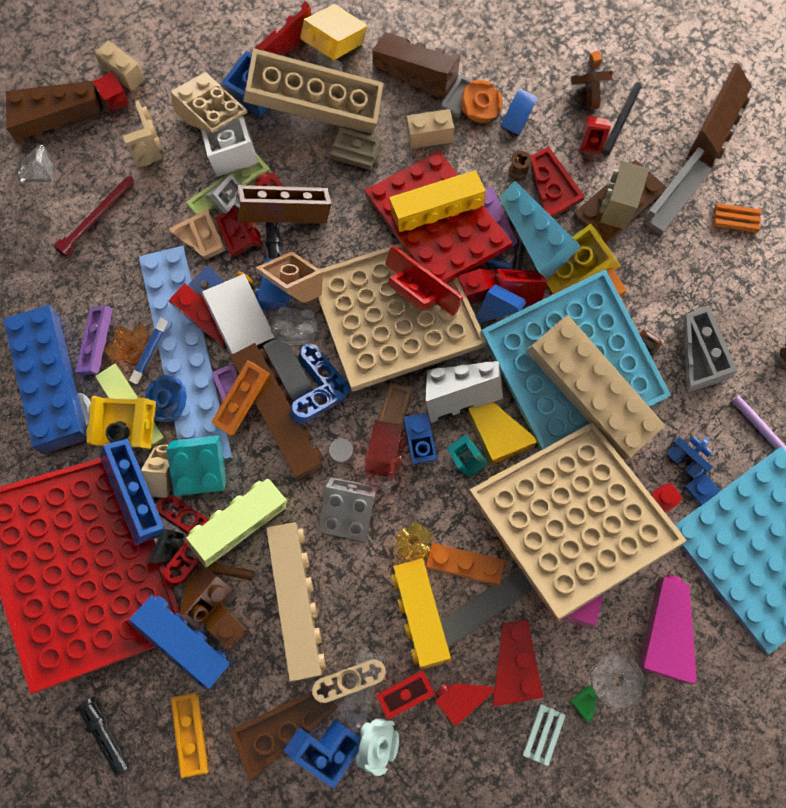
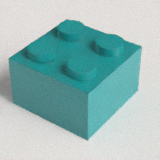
M220 435L170 442L166 451L174 496L222 491L225 489L227 476Z

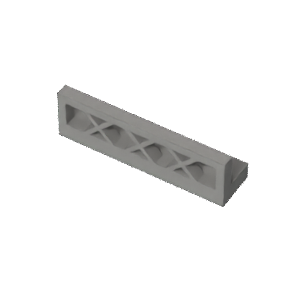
M698 147L649 210L643 224L658 234H663L712 169L699 161L704 150Z

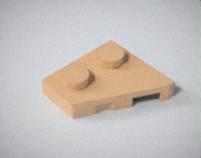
M208 209L169 228L176 237L206 260L226 250Z

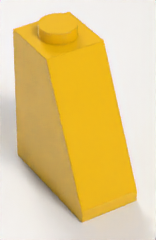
M494 402L476 408L471 405V408H468L467 417L490 466L532 449L537 443L533 435Z

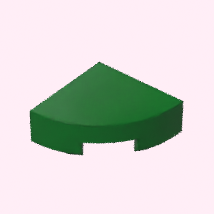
M587 685L569 701L586 723L592 719L596 706L594 690L590 685Z

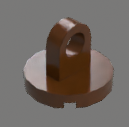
M613 70L609 72H589L584 74V76L577 74L570 77L571 86L586 85V101L589 110L599 109L601 102L600 83L614 80Z

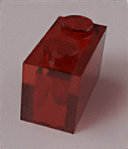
M379 420L374 421L366 456L365 473L394 478L395 469H400L403 455L399 454V449H404L406 435L402 434V424Z

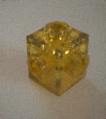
M414 520L408 529L403 527L395 538L398 540L396 548L399 551L397 553L408 562L411 559L417 560L419 557L424 559L432 549L429 544L434 539V534ZM416 541L418 544L413 546L409 542Z

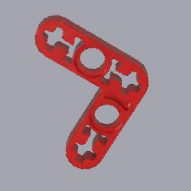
M168 495L167 498L161 497L157 502L159 515L187 535L194 527L199 524L203 526L210 521L173 495ZM172 502L174 510L178 512L177 516L170 509L164 511L163 505H169ZM187 514L195 517L194 523L190 526H185L181 523L182 517ZM187 541L165 568L166 580L173 586L184 584L201 562L198 558L188 559L185 556L186 551L190 548ZM180 559H182L185 562V564L190 565L189 568H187L186 565L182 567L181 577L176 576L174 577V579L172 578L173 575L171 571L173 569L177 571L182 566L181 561H179Z

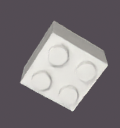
M243 116L214 133L201 130L207 156L217 177L259 163Z

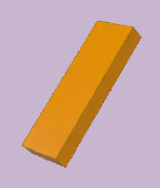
M198 692L170 697L180 778L209 773Z

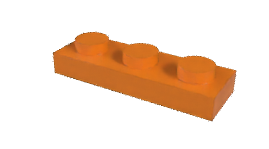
M247 360L211 423L227 434L234 436L270 373Z
M432 543L426 568L500 586L505 560Z

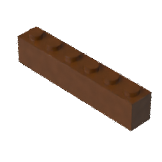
M253 343L230 355L239 374L247 360L270 373L254 402L297 482L323 469L321 461L324 458L319 448L313 449L309 442L313 438L308 428L304 427L302 429L301 425L290 417L289 411L291 407L287 401L291 398L285 387L280 389L277 384L280 378L274 367L269 369L266 364L269 358L264 349L259 350L257 345Z

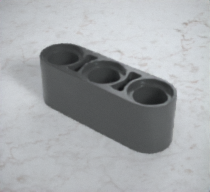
M284 335L262 345L292 402L313 391L306 374Z

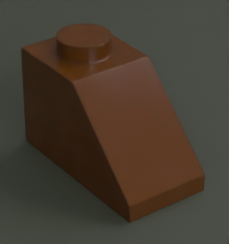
M222 602L203 623L208 631L228 650H233L250 632Z

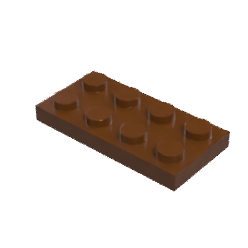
M636 159L632 162V164L644 167ZM648 172L638 208L631 222L651 206L667 188L651 172ZM608 184L573 214V217L584 228L592 224L606 244L623 230L600 222L602 213H599V210L605 198V190Z

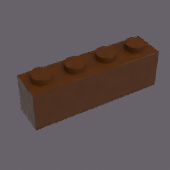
M237 186L235 201L237 222L327 224L331 208L328 188Z

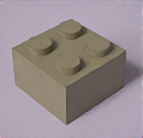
M622 161L619 169L614 168L605 190V198L599 210V213H602L601 223L624 230L627 229L638 208L649 168Z

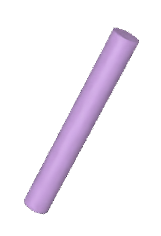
M737 396L732 401L733 404L776 450L782 446L786 451L784 443L740 396Z

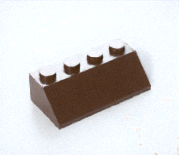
M735 62L688 153V156H692L698 147L701 148L704 152L699 161L711 166L716 158L721 159L726 149L723 144L725 141H730L735 131L731 128L733 125L737 126L743 115L740 112L741 108L745 109L751 99L748 94L752 86L740 64Z

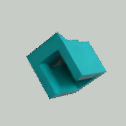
M466 434L447 447L458 469L469 478L489 465L480 448Z

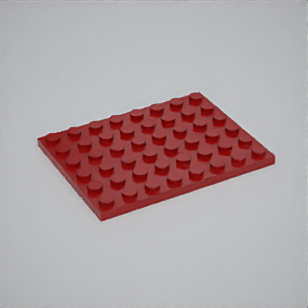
M100 458L0 487V597L30 695L155 648L153 644L127 623L151 595L155 598L160 596L169 604L167 609L174 615L176 613L180 614L171 585L166 580L163 563H149L151 554L156 546L155 540L152 539L138 545L134 544Z

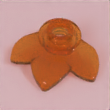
M141 322L132 331L125 327L116 326L114 330V343L104 348L107 355L114 360H125L129 364H137L149 339L147 328ZM133 351H138L135 356H131Z

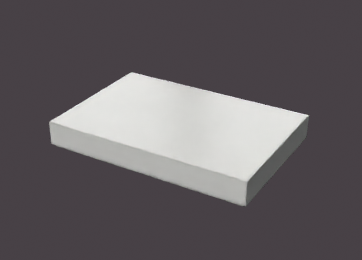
M245 274L201 292L231 355L253 343L259 345L275 337Z

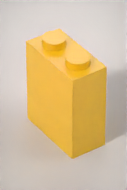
M334 4L304 19L300 39L332 60H335L363 44L368 25Z

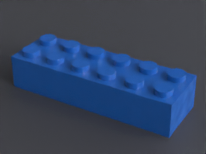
M46 305L4 318L32 447L44 455L86 441L87 426L85 425L86 422L59 315L50 305Z

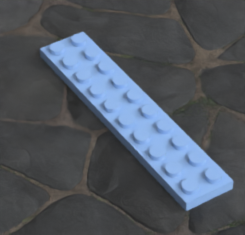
M179 246L139 256L154 329L160 317L169 321L158 343L164 375L178 378L186 389L187 399L182 414L174 420L178 440L220 435L224 461L231 460L233 456L227 433L211 423L221 404L217 386L212 376L213 369L205 334L168 302L184 283L188 285L192 281L184 246Z

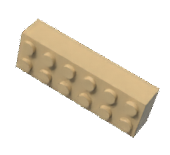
M253 48L243 102L371 134L377 125L383 83Z
M569 315L557 322L526 350L527 354L589 424L593 422L622 459L631 458L666 426Z

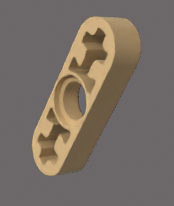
M370 660L321 678L313 685V696L317 701L327 703L378 684L385 678V666L378 660ZM372 664L376 668H381L382 672L378 674L379 678L377 680L369 676L364 678L367 684L361 685V676L357 669L362 668V673L370 671V665ZM347 673H352L357 678V684L353 689H346L342 684V678ZM337 677L338 687L342 691L341 694L337 695V689L328 692V698L318 694V690L321 689V683L324 682L326 686L333 685L335 683L332 679Z

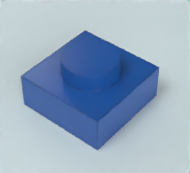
M705 472L683 487L698 506L703 505L720 491Z

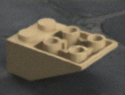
M206 72L171 91L174 112L187 124L210 133H214L247 113V110Z

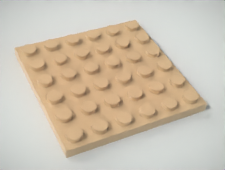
M401 244L394 245L409 256ZM391 247L319 269L323 272L322 295L317 298L352 392L487 347V342L480 332V325L458 277L446 283L463 296L457 314L452 316L437 304L421 311L387 285L389 277L396 274L385 265Z
M593 422L469 491L471 498L557 622L676 550L687 541Z

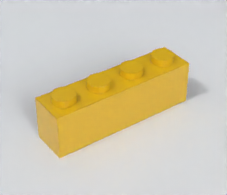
M476 170L389 197L390 210L399 232L412 230L427 223H434L449 216H456L471 209H478L485 205L486 190Z
M423 558L393 566L395 574L391 575L395 590L400 589L402 597L397 599L401 614L406 613L408 623L404 624L407 638H413L415 648L411 649L414 664H420L421 669L424 670L452 662Z

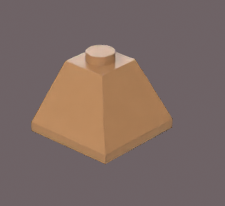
M294 252L287 253L256 267V272L303 303H307L322 295L323 272Z

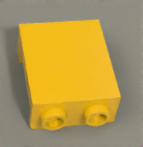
M92 396L89 405V425L86 429L87 444L95 446L110 444L111 442L106 437L107 427L112 423L122 421L130 429V436L126 439H128L131 448L151 449L156 401L146 398H136L134 400Z

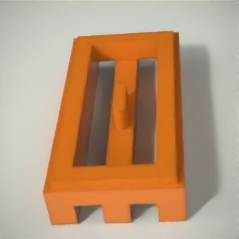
M717 203L714 207L713 227L758 233L761 227L759 223L761 222L760 215L762 209ZM719 218L731 219V221L721 220ZM740 221L752 222L753 224L741 223Z

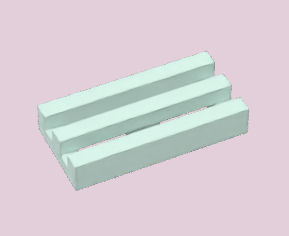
M540 704L522 755L549 766L565 714ZM546 712L548 716L535 754L530 753L542 716ZM555 716V717H557V720H556L554 729H553V731H552V734H551V737H550V740H549V743H548V746H547V749H546L544 758H542V757H540V756H541V753H542V750H543V747H544V744H545V741H546V738H547V735H548V732H549V729H550V726H551L553 717Z

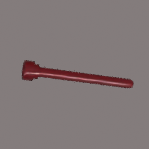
M127 176L67 238L59 239L53 245L56 251L65 258H68L73 253L74 244L134 183V178Z

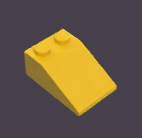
M589 224L573 236L581 248L548 280L546 279L553 295L605 269L607 271L613 268L615 271L621 266L592 224Z

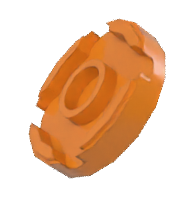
M474 80L465 87L461 94L460 104L468 118L475 122L488 123L498 116L502 110L503 98L499 89L496 90L493 87L494 84L485 80Z

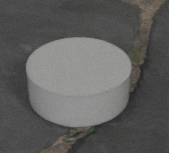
M343 438L334 440L329 447L330 457L336 463L343 464L348 462L353 456L352 444Z

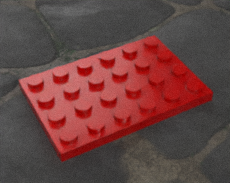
M438 151L370 186L364 191L367 199L409 256L444 283H448L459 275L465 274L512 248L513 242L484 206L459 213L456 216L437 220L434 223H427L412 230L399 232L390 210L389 197L458 176V173L442 153Z

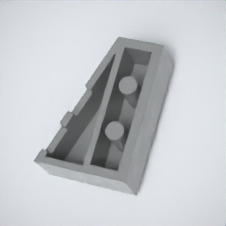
M708 306L686 314L683 321L687 393L733 378L738 370L710 307Z
M499 361L427 370L426 405L431 423L438 421L439 416L452 413V415L459 414V410L473 405L476 408L503 399Z

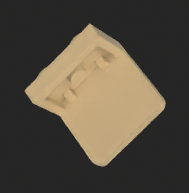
M138 100L135 102L144 129L124 135L123 138L139 168L162 160L160 150H163L147 107H142Z

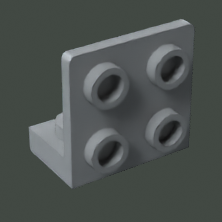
M331 477L325 487L318 531L365 542L378 487Z

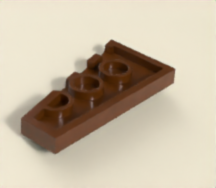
M326 685L321 686L318 694L324 695L325 698L329 697L328 692L330 691ZM311 691L231 729V736L249 782L285 753L284 749L299 728L309 733L337 709L334 701L321 703L314 698Z

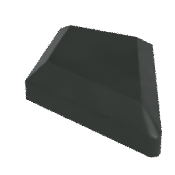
M163 529L151 554L149 563L171 560L184 544L182 539L183 533Z

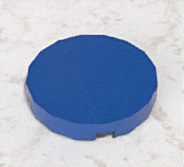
M161 375L156 381H152L149 384L145 398L156 401L154 420L169 423L176 420L182 414L186 405L187 394L181 380L174 376Z

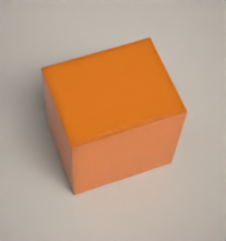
M599 51L590 53L589 62L592 68L601 65L602 57Z

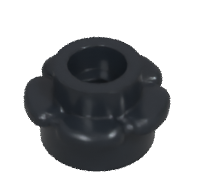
M122 421L112 423L106 429V437L111 443L124 440L130 436V429Z

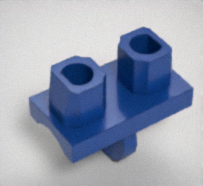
M693 436L689 441L695 446L694 449L682 438L677 437L673 441L675 444L667 455L676 463L686 454L692 458L693 461L684 469L689 475L695 479L704 471L709 472L713 468L711 464L698 454L701 451L708 457L712 453L706 447L710 441L707 437L700 441Z

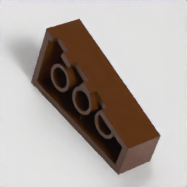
M384 32L372 50V63L377 68L384 69L395 77L411 83L414 87L421 88L432 96L444 100L458 78L460 54L454 52L452 55L444 54V49L436 47L435 50L426 48L424 43L412 44L408 38Z
M93 81L6 91V129L16 143L24 141L25 137L31 135L34 137L43 135V131L55 128V130L63 128V125L72 121L78 123L102 114L101 96Z

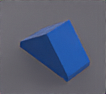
M495 284L487 292L476 319L478 323L519 312L526 302L523 298Z

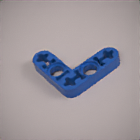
M314 344L303 345L299 352L298 360L319 387L293 402L289 414L291 419L297 423H305L341 403L349 393L347 382ZM318 369H325L328 371L329 376H321L318 373ZM314 397H322L326 404H317L314 401ZM307 405H309L305 414L303 412H297V409L303 410L307 407Z

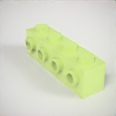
M269 478L263 482L258 481L246 495L243 497L241 495L237 496L230 502L228 508L224 511L219 510L209 518L210 521L203 526L198 525L188 533L189 536L186 537L187 544L205 568L286 509L287 500Z

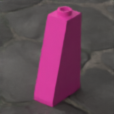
M667 575L657 580L638 669L686 684H696L690 586L683 583L680 577Z

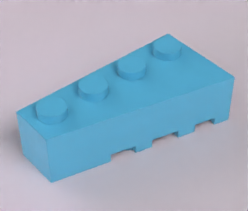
M516 181L499 197L536 268L547 280L581 248L574 238Z

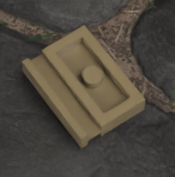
M340 128L333 144V149L330 152V159L372 170L373 163L381 147V139Z

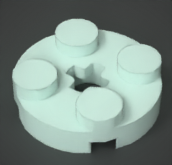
M377 718L371 724L365 723L363 725L356 764L358 767L363 768L365 772L376 776L383 775L388 770L384 768L388 761H394L399 746V733L393 729V725H395L393 721Z

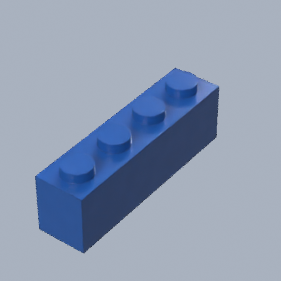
M128 439L103 445L100 459L134 544L138 545L158 538L164 527Z
M151 595L127 623L204 690L210 689L230 664L225 660L227 655L218 647L214 649L206 643L207 637L198 630L193 632L187 626L189 622L183 619L179 613L174 615L167 609L169 604L160 596L155 598Z

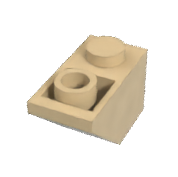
M155 445L141 469L152 497L167 498L173 487L166 451L168 445Z

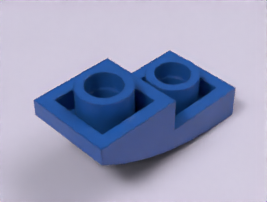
M519 88L500 127L519 137L538 97Z

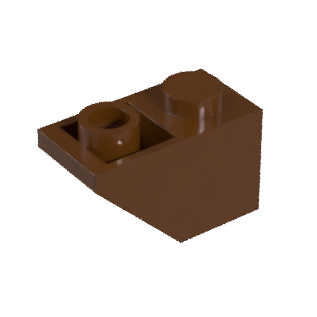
M202 565L186 583L180 616L199 629L232 588L211 569L205 568Z

